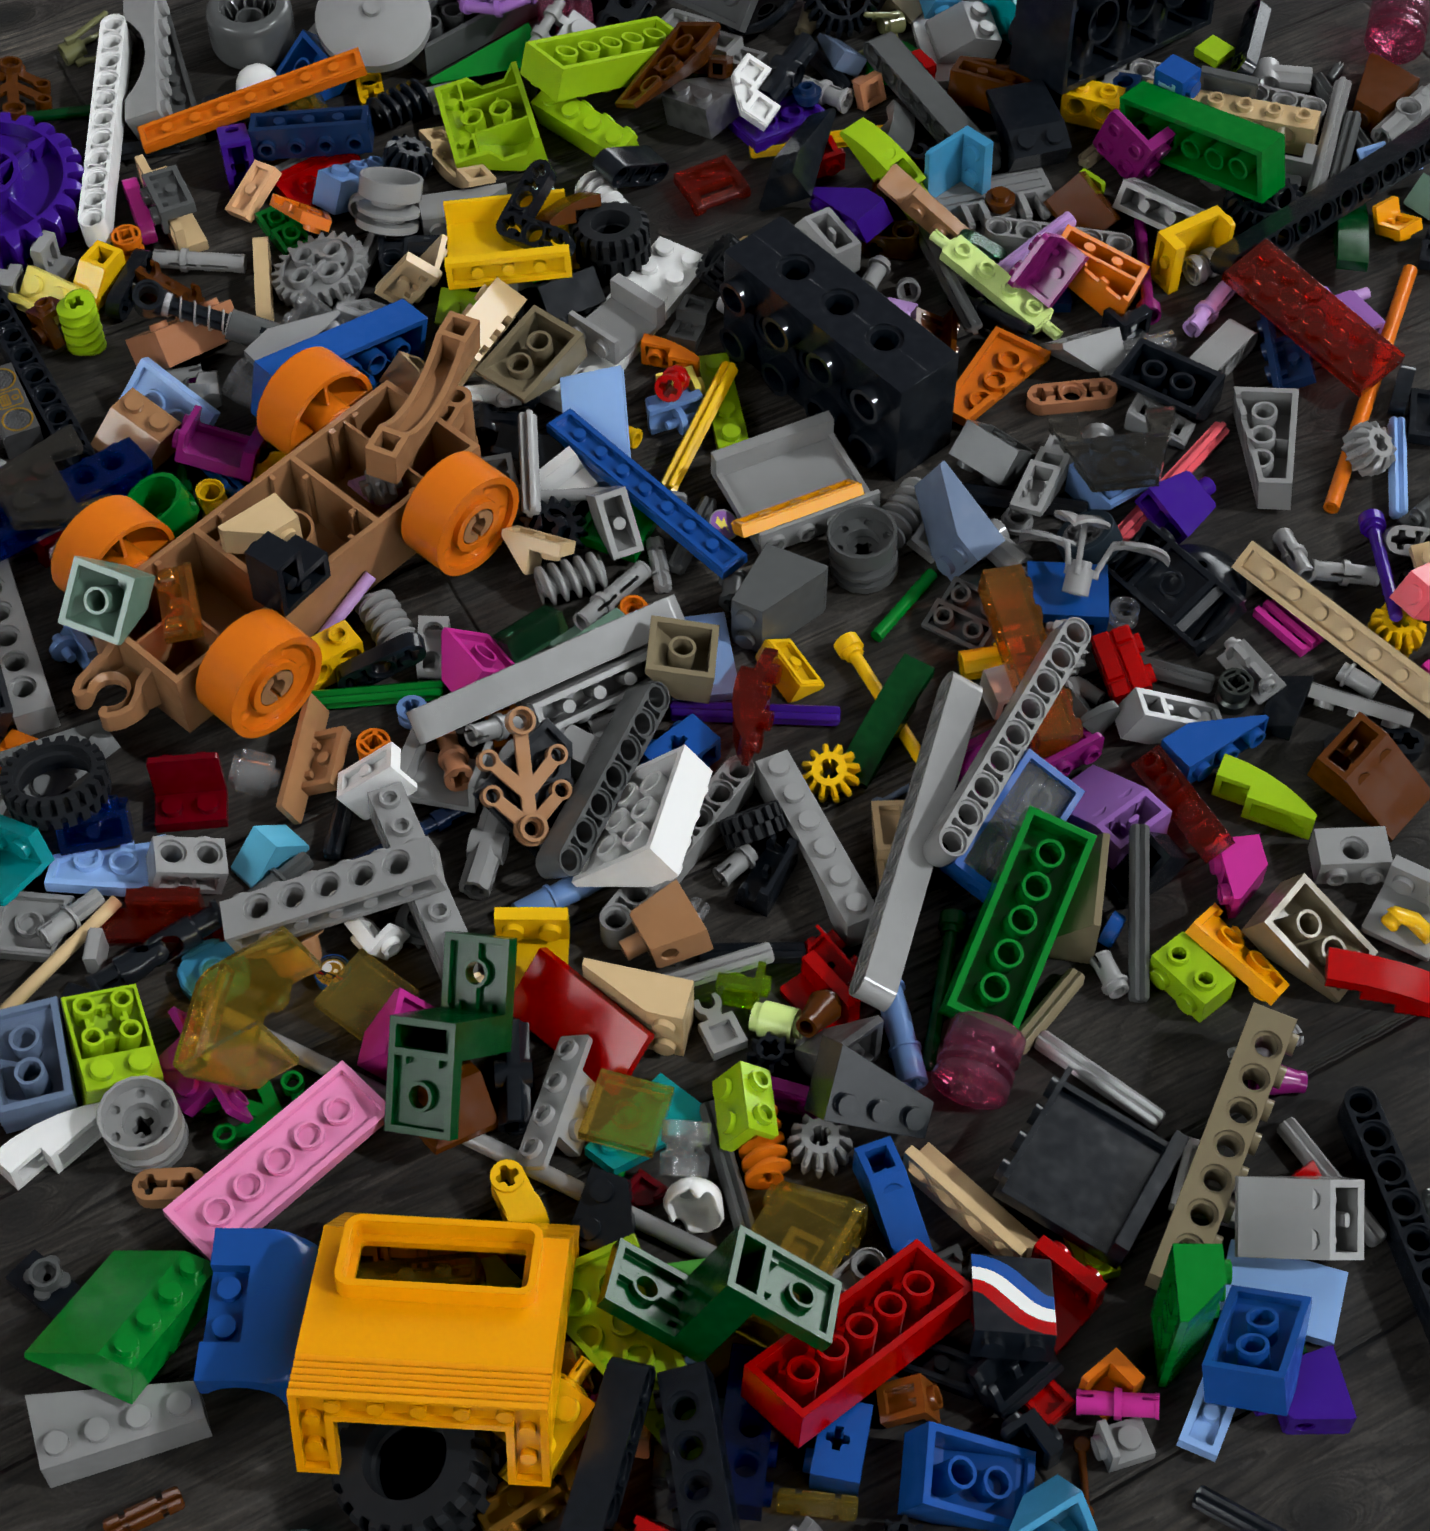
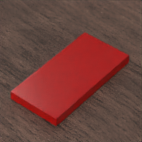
M547 947L539 948L514 991L513 1016L516 1019L529 1023L530 1030L552 1049H556L558 1041L562 1036L588 1034L593 1039L583 1071L609 1096H619L655 1034Z

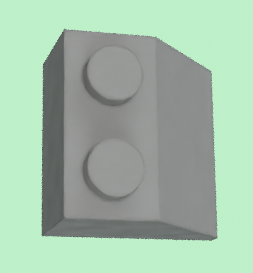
M961 1L928 19L925 23V28L938 63L955 64L959 56L994 59L1002 43L988 4L980 1Z

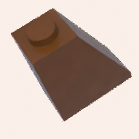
M1374 52L1369 54L1353 107V112L1359 111L1361 113L1362 121L1360 127L1371 133L1376 125L1395 110L1398 99L1409 97L1417 90L1420 78Z

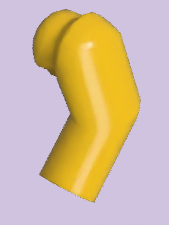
M1395 905L1387 909L1388 912L1381 917L1382 924L1390 931L1395 932L1401 925H1404L1424 944L1430 943V923L1418 912Z

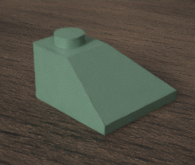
M74 556L57 623L112 644L122 645L148 609L156 576L124 564Z

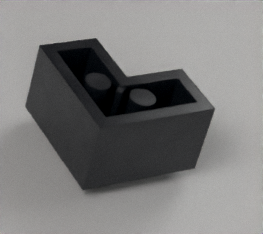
M267 531L261 538L251 543L244 552L253 600L269 609L277 611L285 618L331 576L328 553L296 534L286 542Z

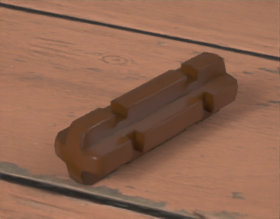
M173 1486L162 1491V1496L157 1499L154 1495L123 1510L124 1514L118 1516L116 1513L105 1518L102 1521L104 1531H139L164 1519L163 1514L167 1512L172 1515L183 1510L185 1502L179 1488Z

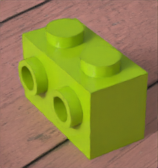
M1184 931L1152 954L1150 959L1151 982L1158 989L1166 991L1176 1001L1177 1006L1183 1013L1191 1015L1199 1023L1231 999L1236 979Z

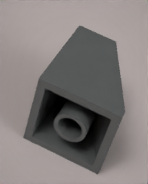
M766 543L731 600V642L743 649L758 652L765 639H785L824 613L827 600L828 566Z

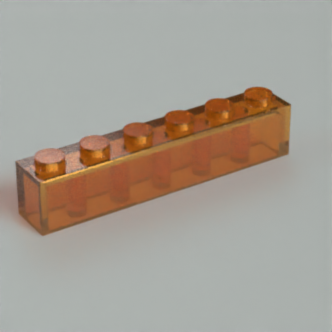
M1022 564L982 570L977 589L1013 693L1050 634L1045 632L1042 624V608L1040 604H1035L1033 583L1029 576L1026 577ZM1063 686L1030 742L1032 751L1042 758L1050 757L1079 742V739L1083 737L1082 722L1079 717L1075 718L1072 709L1073 698L1069 688L1065 689V686Z

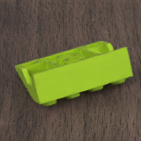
M516 61L510 63L503 79L485 85H480L466 77L434 88L457 168L484 164L489 170L524 171L535 160L542 159L548 161Z

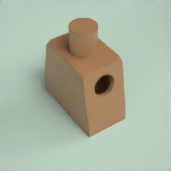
M677 879L630 912L629 916L636 933L618 941L628 961L648 952L657 968H663L714 949L707 928Z

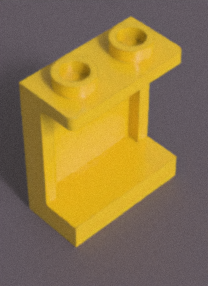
M1216 205L1158 231L1151 267V277L1167 295L1178 291L1185 257L1192 254L1199 255L1201 250L1209 246L1218 248L1233 239L1236 224L1232 217Z

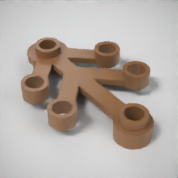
M518 706L510 710L505 717V727L509 733L513 734L517 774L500 760L497 752L492 749L481 751L476 756L475 763L479 770L491 772L520 797L521 810L504 798L503 791L496 785H489L483 788L479 799L483 806L488 808L494 807L513 823V833L520 844L534 847L545 841L549 833L547 822L549 817L562 801L567 800L572 795V786L567 780H556L549 786V796L536 809L535 794L557 766L567 761L568 750L562 744L549 746L544 754L545 759L533 773L528 733L535 728L536 716L530 708ZM515 716H519L523 720V727L521 729L516 728L513 724ZM553 749H558L561 752L560 761H555L552 758L551 753ZM485 754L490 755L493 759L491 767L483 764L482 758ZM558 784L563 785L565 788V795L563 797L556 794L555 788ZM488 790L494 791L497 795L494 803L489 802L486 798ZM527 823H532L535 827V833L532 836L525 832V825Z

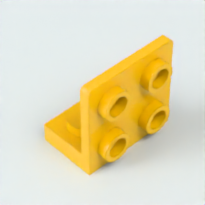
M494 907L496 936L517 938L515 989L539 948L547 947L569 965L570 923L568 907Z

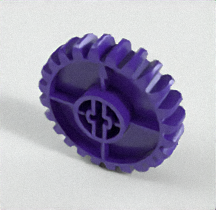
M0 112V269H6V265H10V263L22 264L24 269L27 268V259L30 258V247L33 242H36L38 237L43 235V230L55 232L59 248L68 242L65 233L78 231L80 227L78 211L84 165L80 153L76 148L72 147L71 140L63 133H56L53 125L48 122H40L35 125L33 116L21 115L14 121L10 112Z

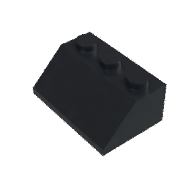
M1140 337L1113 372L1110 380L1190 417L1206 421L1220 402L1226 374Z

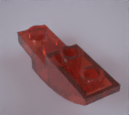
M765 647L755 668L741 665L735 680L732 698V735L736 754L741 765L749 766L754 753H760L763 746L765 731H770L773 726L775 713L770 710L773 684H779L782 675V665L778 664V650Z
M1160 744L1130 764L1147 788L1172 810L1171 820L1205 863H1208L1235 843L1228 831L1197 794L1193 786Z

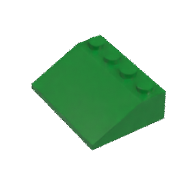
M114 1250L24 1352V1358L129 1404H133L208 1311L213 1276L210 1266L211 1261L187 1251Z

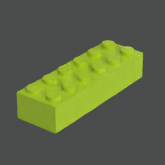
M653 16L527 41L525 43L520 75L556 102H565L567 99L587 97L590 94L609 92L610 90L622 87L627 88L674 27L660 17Z

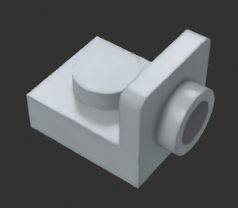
M1132 1417L1108 1425L1106 1419L1097 1421L1093 1436L1090 1438L1096 1459L1104 1461L1108 1473L1152 1460L1156 1455L1155 1448L1142 1418Z

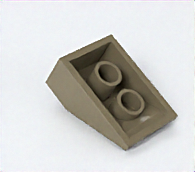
M533 305L475 369V374L526 404L559 384L561 377L570 376L585 360L588 354L584 334L538 306Z
M1305 873L1282 881L1241 930L1266 958L1334 1003L1339 1002L1349 989L1324 986L1328 948L1334 947L1375 956L1378 953L1375 947Z

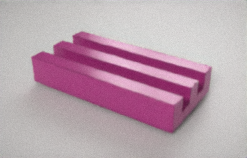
M1269 599L1266 600L1262 607L1257 606L1253 611L1252 616L1299 657L1304 656L1325 640L1273 599L1271 601ZM1270 612L1275 618H1277L1283 624V626L1268 613ZM1293 633H1294L1295 635H1297V636H1298L1302 641H1304L1306 644H1303L1298 638H1296V637L1293 635Z

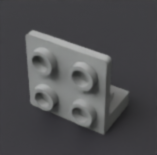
M1396 855L1384 885L1361 926V931L1427 962L1430 959V943L1424 944L1404 925H1401L1397 931L1392 932L1381 922V917L1388 912L1387 909L1396 905L1418 912L1430 923V870Z

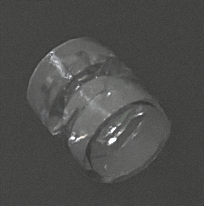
M662 1119L661 1141L666 1144V1149L660 1152L659 1174L708 1178L710 1155L705 1152V1147L711 1144L712 1122Z

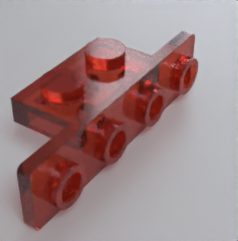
M151 886L126 888L125 904L127 908H119L100 928H103L108 943H144L147 938L186 914L192 916L204 909L205 904L200 888H192L190 886H178L176 888H155ZM223 927L203 938V940L219 939V942H226ZM166 936L161 938L163 942H179L180 938L177 936Z

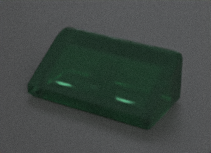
M544 604L496 633L492 638L516 664L549 646L551 641L569 630L562 611Z

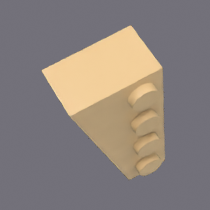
M498 277L490 286L484 284L474 297L477 301L473 306L469 303L462 312V315L480 320L481 348L458 386H464L475 369L485 359L527 301L524 296Z

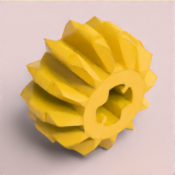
M1385 603L1381 609L1376 608L1371 614L1367 627L1406 657H1409L1412 651H1418L1422 646L1423 638L1427 632V625L1423 623V620L1413 619L1403 609L1402 620L1399 622L1391 621Z
M824 743L822 745L823 753L819 755L817 751L812 749L809 754L813 761L807 760L802 762V768L807 771L802 776L806 783L809 784L808 786L813 795L818 793L820 802L824 803L828 795H831L833 802L839 803V793L842 792L845 796L851 797L852 791L848 785H859L860 780L855 774L860 772L861 769L859 763H852L855 758L852 751L843 754L842 745L837 744L833 752H830L828 744ZM831 768V771L834 772V768H836L837 776L830 778V775H828L826 778L825 770Z

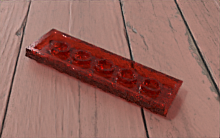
M1267 238L1223 273L1221 280L1358 397L1363 396L1404 360V353Z

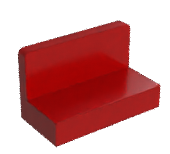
M814 949L802 957L801 973L780 987L781 996L792 1007L799 1008L802 1012L812 992L822 989L835 992L842 1002L841 1016L836 1022L825 1028L859 1019L861 1001L849 995V987Z

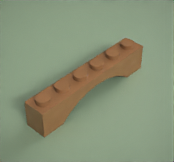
M453 311L448 312L435 334L425 365L410 395L393 417L378 425L365 446L367 475L398 485L481 348L480 320Z

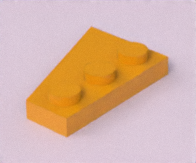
M1214 903L1191 924L1185 933L1203 950L1219 961V964L1227 972L1246 984L1249 992L1256 999L1265 1001L1272 1006L1290 984L1262 953L1256 950L1250 951L1245 946L1243 940L1245 935L1237 926L1228 927L1219 917L1223 910Z

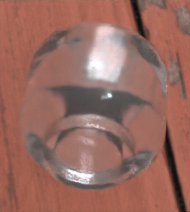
M246 748L241 751L240 755L234 754L227 781L233 782L232 786L236 792L263 798L268 794L270 788L277 789L282 769L275 767L276 758L274 755Z

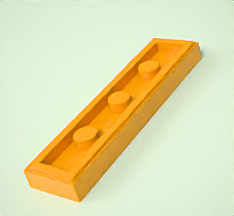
M846 479L735 519L731 522L733 534L746 538L864 495L862 483Z

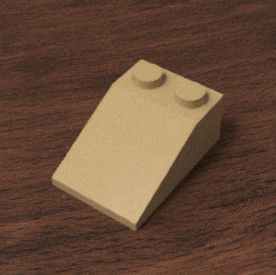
M588 958L583 959V977L655 1034L647 1049L654 1050L656 1053L664 1056H671L673 1054L684 1056L694 1021L693 980Z

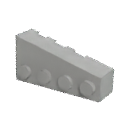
M1234 386L1233 415L1257 509L1291 510L1299 389Z
M194 1381L149 1384L133 1404H129L97 1389L25 1395L40 1471L50 1488L213 1436L204 1399Z

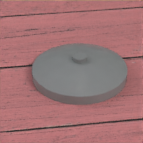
M318 0L315 11L317 35L326 53L332 57L358 47L367 73L395 70L412 61L427 44L432 27L431 10L428 0Z

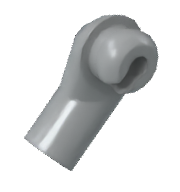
M1080 676L1068 677L1058 694L1062 697L1071 689L1096 707L1103 702L1106 696V692Z

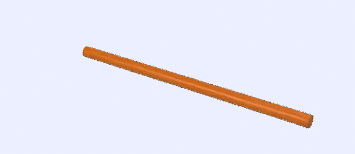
M1412 264L1404 265L1349 430L1360 422L1369 421L1418 272L1417 267ZM1341 451L1323 505V509L1330 514L1339 512L1352 473V464L1345 460L1347 455L1344 451Z

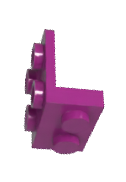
M1114 109L1104 121L1093 140V145L1098 153L1104 156L1117 170L1119 175L1125 179L1134 177L1141 179L1144 176L1150 178L1161 167L1159 161L1171 151L1172 148L1169 145L1176 134L1167 126L1148 140L1118 109Z
M1045 232L1043 235H1037L1028 247V250H1030L1023 261L1019 260L1009 272L1011 278L1008 284L1012 288L1026 289L1045 306L1052 308L1089 257L1062 235Z

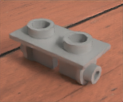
M1230 637L1225 641V652L1219 655L1217 660L1225 669L1240 668L1252 676L1254 686L1250 696L1258 705H1261L1287 686L1244 638L1241 640Z

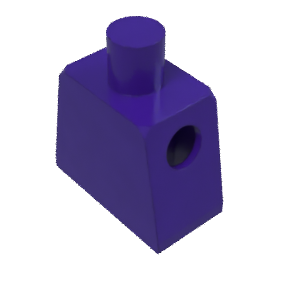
M245 123L216 128L223 166L231 194L235 193L254 162L251 141ZM243 164L246 169L242 172H236L235 165Z
M1186 470L1150 486L1134 502L1158 528L1161 526L1165 527L1176 539L1174 542L1180 545L1216 508V503L1210 497L1216 492V485L1211 478L1203 477L1197 480L1190 471Z
M1333 1345L1302 1355L1297 1387L1288 1415H1277L1283 1433L1287 1435L1348 1434L1354 1425L1357 1417ZM1253 1411L1255 1416L1268 1415V1413Z

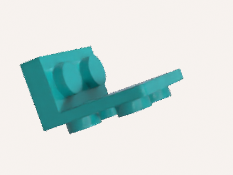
M0 814V906H6L30 882L40 876L43 870L55 859L38 828Z

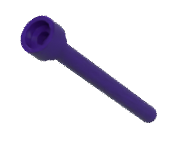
M1368 509L1363 511L1358 517L1359 529L1361 534L1370 540L1389 618L1393 622H1399L1403 618L1402 608L1389 598L1395 591L1396 586L1382 536L1386 529L1385 517L1378 509Z

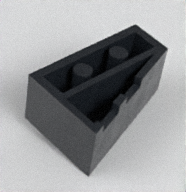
M822 1035L804 1110L824 1121L925 1139L934 1102L844 1044Z

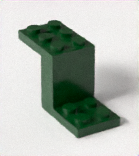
M445 931L441 1007L390 1015L384 1131L447 1141L458 1139L462 1061L511 1051L517 938L461 931ZM477 962L484 969V979L482 982H478L473 974V969ZM420 1086L424 1087L428 1093V1103L426 1106H423L418 1100L417 1093Z
M740 1224L689 1276L620 1237L612 1246L596 1307L695 1362L705 1361L752 1314L759 1316L815 1349L824 1352L832 1345L842 1282ZM637 1285H640L645 1289V1293L647 1296L643 1295L639 1291ZM793 1292L799 1295L800 1301L796 1299Z

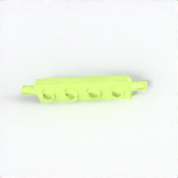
M938 229L932 232L929 240L942 249L939 259L1002 311L1034 325L1035 331L1033 333L1028 331L1033 335L1043 331L1053 340H1057L1063 335L1064 332L1050 322L1054 310L1045 306L1026 289L1012 288L1008 284L1011 278L1009 273L960 234L958 237L950 240Z

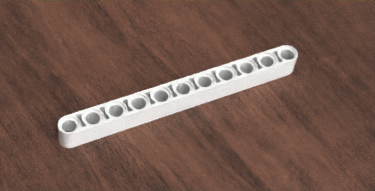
M110 14L104 17L100 22L84 173L82 176L78 223L85 243L89 248L97 240L110 244L111 233L114 229L125 123V98L128 94L133 45L126 19L120 14Z

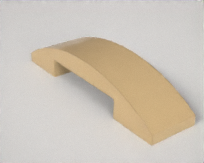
M445 126L419 130L420 140L425 141L426 146L433 149L432 162L434 167L450 184L465 189L496 183V177L484 164L463 168L456 167Z

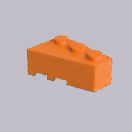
M1068 224L1061 235L1089 257L1068 287L1101 316H1103L1105 309L1111 307L1122 317L1137 294L1150 266Z

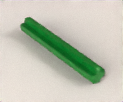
M441 680L321 689L313 690L311 693L327 709L397 704L399 700L408 695H417L425 701H432L444 696V686Z

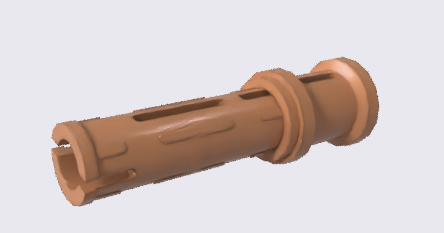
M454 730L436 738L440 750L437 761L440 768L445 772L444 784L449 790L457 792L468 789V784L474 771L468 766L469 754L459 744L456 731Z

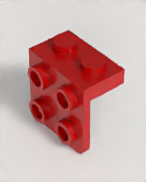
M1043 1234L1035 1243L1031 1258L1051 1259L1057 1328L1054 1350L1056 1355H1058L1100 1307L1107 1283L1095 1268L1089 1265L1084 1266L1072 1257L1071 1252L1064 1244L1059 1241H1052Z

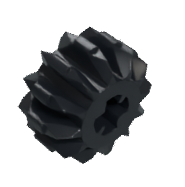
M403 134L402 137L393 136L392 140L388 141L384 147L383 167H394L412 171L424 179L425 176H428L433 165V149L427 147L425 141L417 140L416 136L413 138L408 137L406 134Z

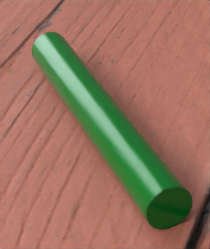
M928 568L871 632V637L875 641L881 642L936 580L938 576L933 569Z

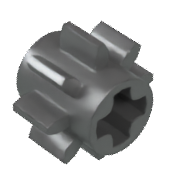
M366 470L364 471L366 479L359 481L363 497L366 496L368 501L373 500L376 505L388 504L397 499L396 489L403 487L402 480L396 485L367 475Z

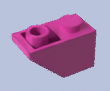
M1259 834L1219 838L1216 840L1213 853L1209 854L1210 872L1212 875L1217 876L1219 883L1217 885L1218 901L1220 905H1225L1228 919L1237 917L1263 882L1268 862Z

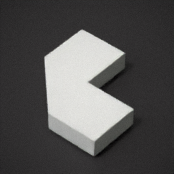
M747 52L732 73L731 83L739 115L764 132L781 106L758 91L772 68Z

